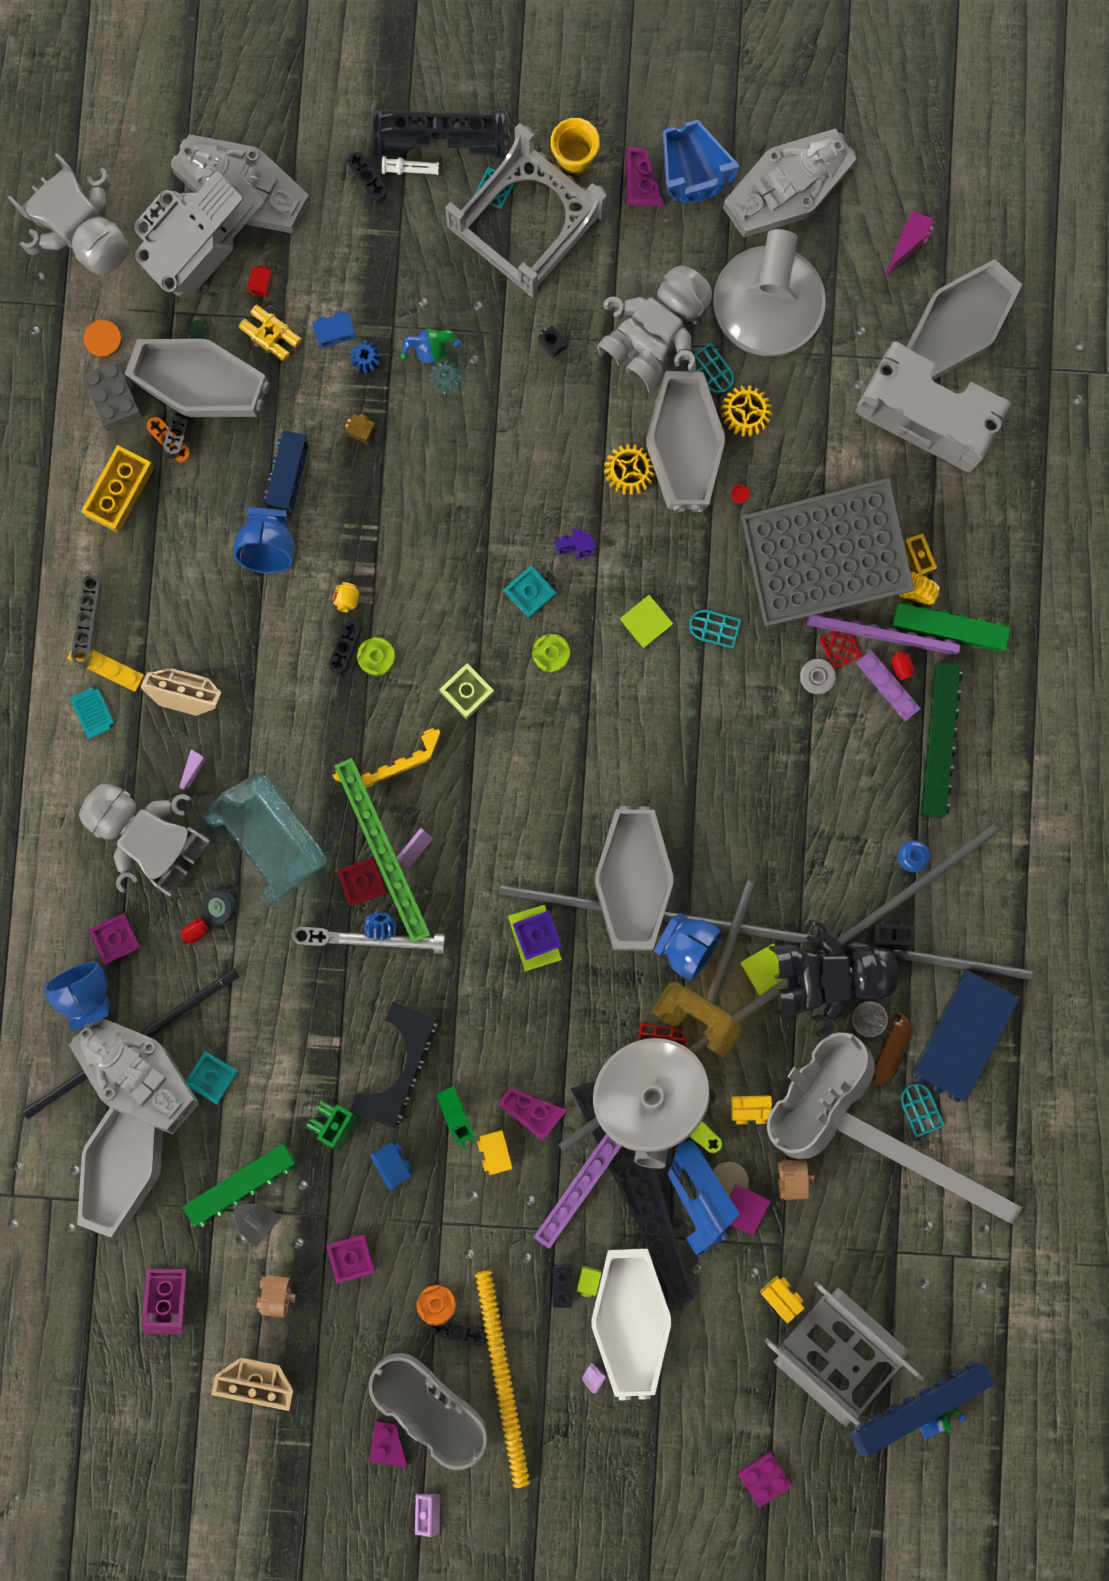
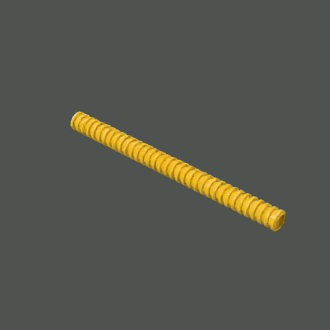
M492 1271L477 1272L475 1277L477 1278L476 1284L479 1285L477 1290L480 1291L478 1296H481L479 1302H482L480 1307L483 1308L481 1313L484 1314L486 1339L489 1340L487 1341V1345L490 1346L488 1351H491L489 1357H492L490 1362L493 1364L491 1368L494 1370L496 1394L499 1395L497 1400L500 1401L498 1406L501 1407L499 1412L502 1413L500 1417L503 1419L502 1425H504L503 1431H505L506 1450H509L507 1452V1456H510L508 1461L511 1462L509 1467L512 1469L513 1487L522 1488L528 1486L530 1480H528L529 1474L526 1473L528 1468L525 1467L527 1465V1462L524 1461L526 1456L523 1455L525 1451L522 1449L520 1425L517 1423L519 1418H516L518 1412H515L517 1407L514 1406L516 1401L513 1400L511 1375L508 1374L510 1369L507 1368L509 1363H506L508 1358L505 1357L507 1352L504 1350L502 1326L499 1325L501 1323V1320L498 1319L500 1314H497L499 1308H496L498 1303L495 1302L497 1297L494 1295Z

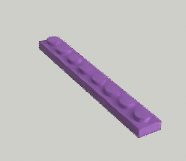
M818 614L808 617L807 625L851 633L853 635L951 655L958 654L960 645L955 644L953 640L945 639L944 641H939L934 636L919 637L914 632H907L905 634L900 633L895 628H888V630L880 629L881 626L875 624L865 626L860 621H843L841 617L834 616L831 619L826 618L824 614Z
M607 1134L535 1234L534 1238L550 1249L621 1148V1145L613 1141Z

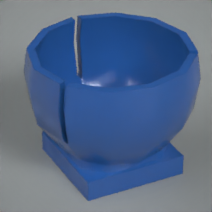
M248 507V523L239 529L233 545L235 560L239 565L248 570L264 574L280 573L289 569L295 554V541L289 533L287 511Z
M680 913L671 918L653 952L658 955L666 954L672 969L681 977L693 982L713 954L723 931L714 924L702 919L686 920L687 916Z
M97 961L86 962L72 967L54 977L43 988L45 998L53 1009L70 1019L69 1027L71 1031L102 1019L109 1014L110 1002L106 996L108 982L105 972Z

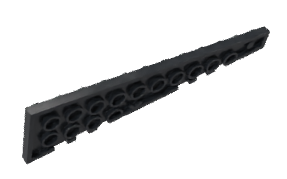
M596 1081L570 1088L587 1123L596 1117L593 1105V1092ZM601 1126L592 1131L599 1145L606 1133ZM621 1146L609 1163V1169L675 1304L694 1299L656 1169L638 1165L634 1162L636 1151Z

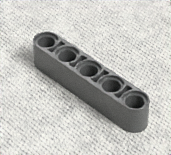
M95 575L85 576L81 585L71 651L72 661L79 669H85L91 663L101 596V584ZM90 583H96L94 588H87ZM87 601L94 602L90 607L85 606ZM85 619L91 620L87 625L82 624V621ZM82 637H88L87 642H79ZM80 655L86 656L83 661H77L76 659Z

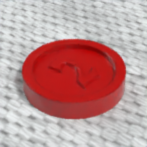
M738 484L732 488L730 495L734 502L741 504L748 500L750 492L745 485Z

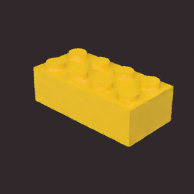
M117 445L81 512L87 518L120 533L155 467L150 461Z

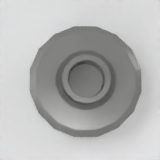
M813 659L807 662L800 673V682L803 688L809 693L816 695L828 692L833 687L836 679L832 665L822 659Z
M865 1001L854 1009L852 1025L860 1035L875 1037L886 1029L888 1015L879 1003Z

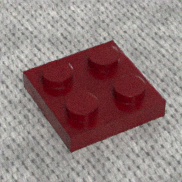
M374 857L337 870L350 907L387 894Z

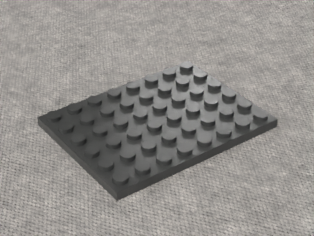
M890 478L741 516L765 627L915 591Z

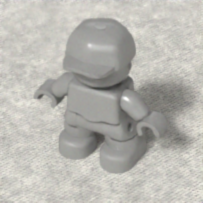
M56 153L55 156L63 167L58 174L49 181L42 177L41 180L44 185L39 190L32 186L35 194L22 206L11 196L8 197L14 207L24 217L51 232L41 234L40 237L36 231L29 229V234L34 240L28 244L21 242L20 245L30 255L38 254L42 249L59 250L67 245L73 249L76 259L89 271L98 275L110 273L122 264L129 252L128 241L114 222L110 223L107 219L100 216L106 207L105 191L110 188L111 179L104 168L100 170L102 178L99 181H94L91 176H88L87 180L92 189L89 199H87L77 181L76 174Z
M681 265L673 268L664 276V282L661 283L657 291L658 301L654 298L646 300L637 297L622 303L617 297L607 298L603 304L604 309L619 308L614 313L615 322L622 319L624 313L633 317L622 322L610 335L604 336L597 345L599 355L602 357L607 351L614 357L618 366L628 356L632 361L626 367V371L630 373L632 370L638 374L646 383L649 393L661 381L670 353L674 347H676L678 353L674 359L675 367L680 366L681 361L688 360L690 361L688 370L690 373H693L696 369V362L691 352V335L684 328L683 322H691L697 316H700L702 313L704 314L711 302L712 289L710 284L694 269Z
M112 784L98 785L85 798L79 812L82 824L98 838L102 837L112 840L120 834L122 835L117 841L118 847L113 857L117 871L121 873L116 880V886L120 892L124 894L126 892V888L122 886L124 877L131 878L133 882L138 881L137 877L130 873L132 859L139 864L152 884L170 897L188 872L180 866L173 864L176 858L181 854L183 858L194 864L210 842L208 838L192 828H186L161 819L171 815L173 811L178 815H185L184 811H180L177 808V802L180 799L192 800L189 796L180 794L172 802H169V800L153 801L145 809L140 810L136 816H134L136 804L130 797V794Z

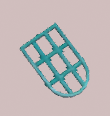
M709 343L694 354L695 359L701 365V368L695 369L694 372H701L704 369L710 377L707 385L713 382L719 389V391H716L708 386L709 390L713 393H724L732 386L734 381L733 373L714 346ZM711 347L717 356L712 359L705 349ZM701 352H704L709 359V362L705 365L697 356ZM717 359H720L727 368L723 372L716 365ZM710 364H713L718 371V375L714 378L707 370ZM728 371L731 375V383L725 377V373ZM721 376L728 384V387L724 390L716 382V379Z
M701 610L691 617L689 629L695 638L703 642L706 641L733 649L741 619L719 614L711 610ZM699 613H708L706 619L697 617L696 615ZM710 615L723 617L722 623L712 621ZM726 618L739 621L737 627L727 625L725 623ZM692 620L704 621V629L691 626ZM708 623L719 625L721 627L720 632L708 630ZM724 627L736 630L735 637L724 635ZM692 629L701 631L702 637L697 636ZM705 634L717 635V642L704 639ZM721 637L733 640L732 646L720 643Z
M911 1084L906 1087L901 1095V1103L915 1138L944 1127L933 1095L928 1088L920 1084ZM913 1086L916 1087L920 1097L915 1101L908 1090ZM919 1086L926 1089L929 1095H922ZM906 1092L910 1103L904 1105L903 1098ZM925 1099H931L935 1108L934 1111L930 1112L928 1110ZM921 1102L927 1114L920 1116L915 1103ZM906 1107H913L917 1118L911 1120ZM935 1113H937L941 1125L935 1127L931 1117ZM925 1117L929 1118L932 1129L925 1131L921 1121ZM916 1121L917 1123L919 1122L923 1133L918 1135L912 1124Z

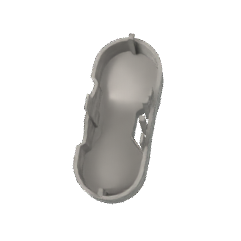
M834 1033L825 1037L812 1052L813 1059L810 1063L801 1068L800 1071L793 1067L787 1076L792 1080L787 1096L784 1100L778 1101L770 1112L767 1121V1131L772 1143L789 1157L808 1159L822 1152L835 1136L839 1121L852 1103L863 1096L871 1083L875 1070L873 1056L868 1048L853 1034Z
M395 1353L386 1356L378 1362L369 1381V1393L374 1405L386 1416L392 1415L415 1441H419L431 1450V1456L444 1467L461 1470L478 1463L485 1451L487 1442V1430L482 1417L466 1401L455 1395L440 1382L431 1370L417 1358L405 1353ZM433 1384L436 1386L435 1395L429 1391V1387L432 1389ZM441 1392L446 1396L445 1404L438 1399Z

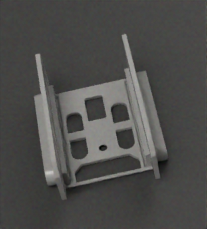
M816 1281L814 1285L825 1295L780 1347L776 1346L768 1338H766L765 1342L779 1355L773 1362L845 1427L850 1421L857 1426L862 1423L858 1419L859 1415L900 1367L904 1365L921 1381L924 1378L904 1360L910 1351L838 1287L830 1294ZM836 1321H842L855 1332L847 1343L833 1332L832 1326ZM816 1324L836 1340L827 1353L807 1336ZM860 1339L864 1340L874 1350L875 1356L872 1360L867 1361L853 1350V1347ZM810 1351H817L829 1362L821 1373L807 1361V1354ZM877 1362H888L895 1369L866 1403L859 1408L852 1402V1391ZM858 1366L859 1371L853 1372L852 1368ZM835 1368L849 1380V1387L846 1390H839L827 1379Z

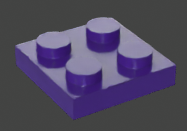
M549 910L513 923L526 960L562 947Z

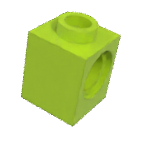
M582 1266L577 1285V1291L580 1292L581 1296L591 1298V1295L596 1296L602 1273L601 1270Z

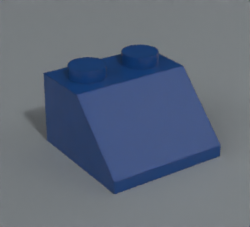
M393 1141L370 1155L389 1190L412 1176L411 1171H413L409 1161L403 1160L401 1147L398 1143L394 1144Z

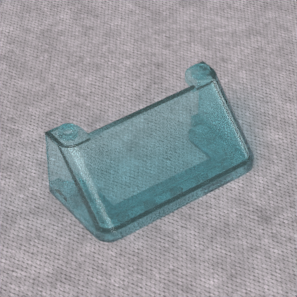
M255 774L224 791L202 814L209 825L213 827L224 825L267 881L269 885L264 888L263 896L270 906L283 899L321 870L327 863L325 854L269 780L262 774Z

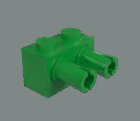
M322 1100L319 1104L324 1108L317 1106L316 1111L327 1116L329 1119L326 1124H323L312 1117L309 1122L313 1123L314 1126L308 1123L306 1128L319 1135L318 1140L340 1151L359 1116L339 1105L333 1107Z

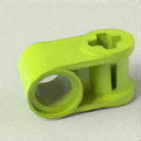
M702 1121L690 1135L695 1142L703 1146L710 1153H716L722 1147L721 1139ZM710 1139H717L716 1144L718 1147L716 1149L714 1147L709 1149L710 1144L708 1141Z

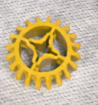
M741 386L740 392L734 388L733 394L729 392L727 394L728 399L724 398L723 403L725 405L721 406V410L725 412L721 414V417L726 418L723 422L724 425L730 423L728 430L735 428V435L738 434V431H741L742 437L745 436L746 432L751 437L753 431L759 434L760 429L764 430L766 428L765 424H769L770 420L767 417H771L772 412L768 410L772 408V405L767 404L769 398L763 399L764 392L758 394L759 388L751 391V386H748L747 390H745L744 386ZM745 398L743 404L732 406L735 401ZM751 399L758 403L760 409L752 405ZM748 404L747 409L749 413L747 414V417L745 419L746 414L744 408H746V405ZM732 413H734V415L739 416L742 422H738L733 417ZM761 417L757 422L748 424L750 418Z
M626 444L625 450L622 446H619V452L615 449L612 450L614 456L608 455L607 459L610 462H605L607 469L604 470V474H610L606 477V481H611L610 487L617 485L616 492L620 488L623 489V495L626 494V490H630V495H633V490H636L638 494L641 493L640 487L646 490L647 485L645 483L651 484L652 480L650 478H654L655 473L651 472L654 470L653 465H650L652 464L651 458L647 459L649 452L642 454L644 448L641 447L638 451L636 450V444H634L633 449H630V445ZM626 456L633 457L630 461L619 460ZM639 460L645 467V474H642L641 470L637 468ZM615 465L619 466L618 469L623 473L621 479L614 472ZM633 465V472L626 475V467L629 468V466ZM630 478L640 479L635 483H625Z
M911 572L915 591L900 594L899 596L919 604H934L939 595L940 587L931 579Z

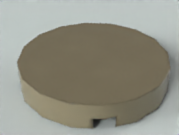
M723 1162L712 1170L728 1196L735 1183L746 1189L748 1188L749 1180L747 1173L737 1163Z

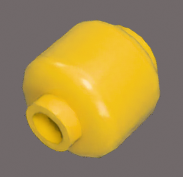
M343 582L342 585L336 587L333 603L339 611L348 612L357 607L360 593L354 584Z

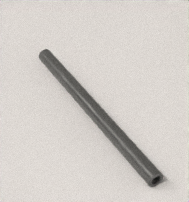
M746 881L702 1007L706 1010L712 1011L756 885L754 882Z

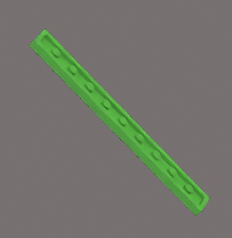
M353 758L335 765V769L412 943L431 935Z

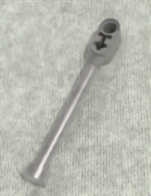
M298 927L292 935L293 940L300 945L325 946L328 943L420 948L434 949V953L440 954L444 953L445 934H435L434 938L425 937L412 943L410 936L395 935L389 940L384 939L382 941L378 939L375 941L374 938H368L367 934L329 932L323 928ZM304 930L307 933V939L301 942L298 940L297 935L300 931ZM311 931H313V935H320L323 932V935H326V939H323L320 943V939L312 938Z

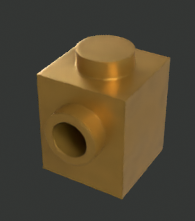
M353 414L352 419L349 418L345 425L347 436L369 444L376 428L375 423L369 421L370 418L363 414H359V416Z

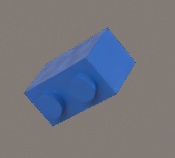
M337 312L332 317H320L312 322L320 349L356 339L349 312Z

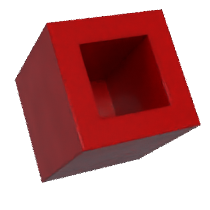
M261 265L252 267L247 286L250 294L268 298L273 279L271 270Z

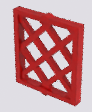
M833 631L819 638L833 669L862 657L851 633H848L851 640L846 639L847 633L843 637L837 635L840 631ZM833 636L831 642L826 641L825 638ZM835 638L842 640L840 646L834 644ZM844 641L851 643L849 649L842 647ZM825 643L830 645L828 650L825 646ZM853 645L857 652L851 650ZM832 646L839 648L837 655L830 652ZM841 649L847 651L846 658L839 656ZM850 653L856 655L855 658L848 659ZM830 655L835 657L834 663ZM838 658L844 660V663L836 664Z

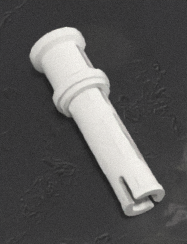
M382 157V174L393 172L401 175L403 172L438 175L439 162L403 161L402 158L386 159V157Z

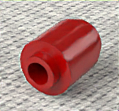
M904 651L894 654L891 662L900 681L915 676V669L909 653L905 654Z
M202 918L195 919L181 929L182 934L180 937L185 944L190 943L193 945L206 936V932L210 929Z

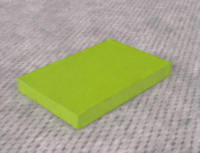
M545 905L508 916L525 971L562 960L558 948L526 960L513 927V923L545 912Z

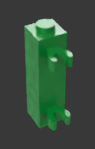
M452 1086L436 1094L448 1128L456 1143H460L463 1149H466L465 1142L467 1140H471L473 1144H476L475 1134L455 1087Z

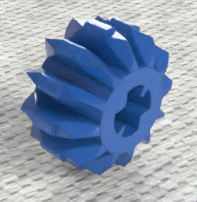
M366 340L363 341V345L357 342V348H351L353 354L349 355V359L353 360L351 362L352 367L357 366L356 370L358 372L362 368L364 373L368 372V368L374 372L373 365H380L378 361L381 359V354L378 353L380 351L379 347H374L373 342L367 345ZM366 354L368 359L365 360L364 357L362 358V355Z
M378 911L377 913H371L370 916H366L364 931L368 938H374L375 941L378 939L383 941L395 936L397 921L393 914H387L386 911L383 913Z

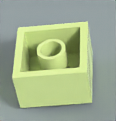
M467 663L440 689V693L467 720L494 694V690Z

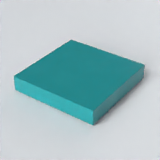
M532 565L503 590L528 619L557 594Z
M204 1051L186 1083L192 1090L218 1104L238 1073V1070L209 1052Z

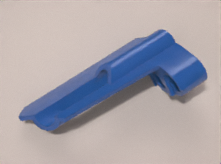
M684 1140L678 1145L668 1176L697 1229L686 1239L696 1256L725 1240L728 1237L725 1230L740 1214L693 1140ZM683 1168L698 1190V1195L694 1200L689 1198L679 1182Z

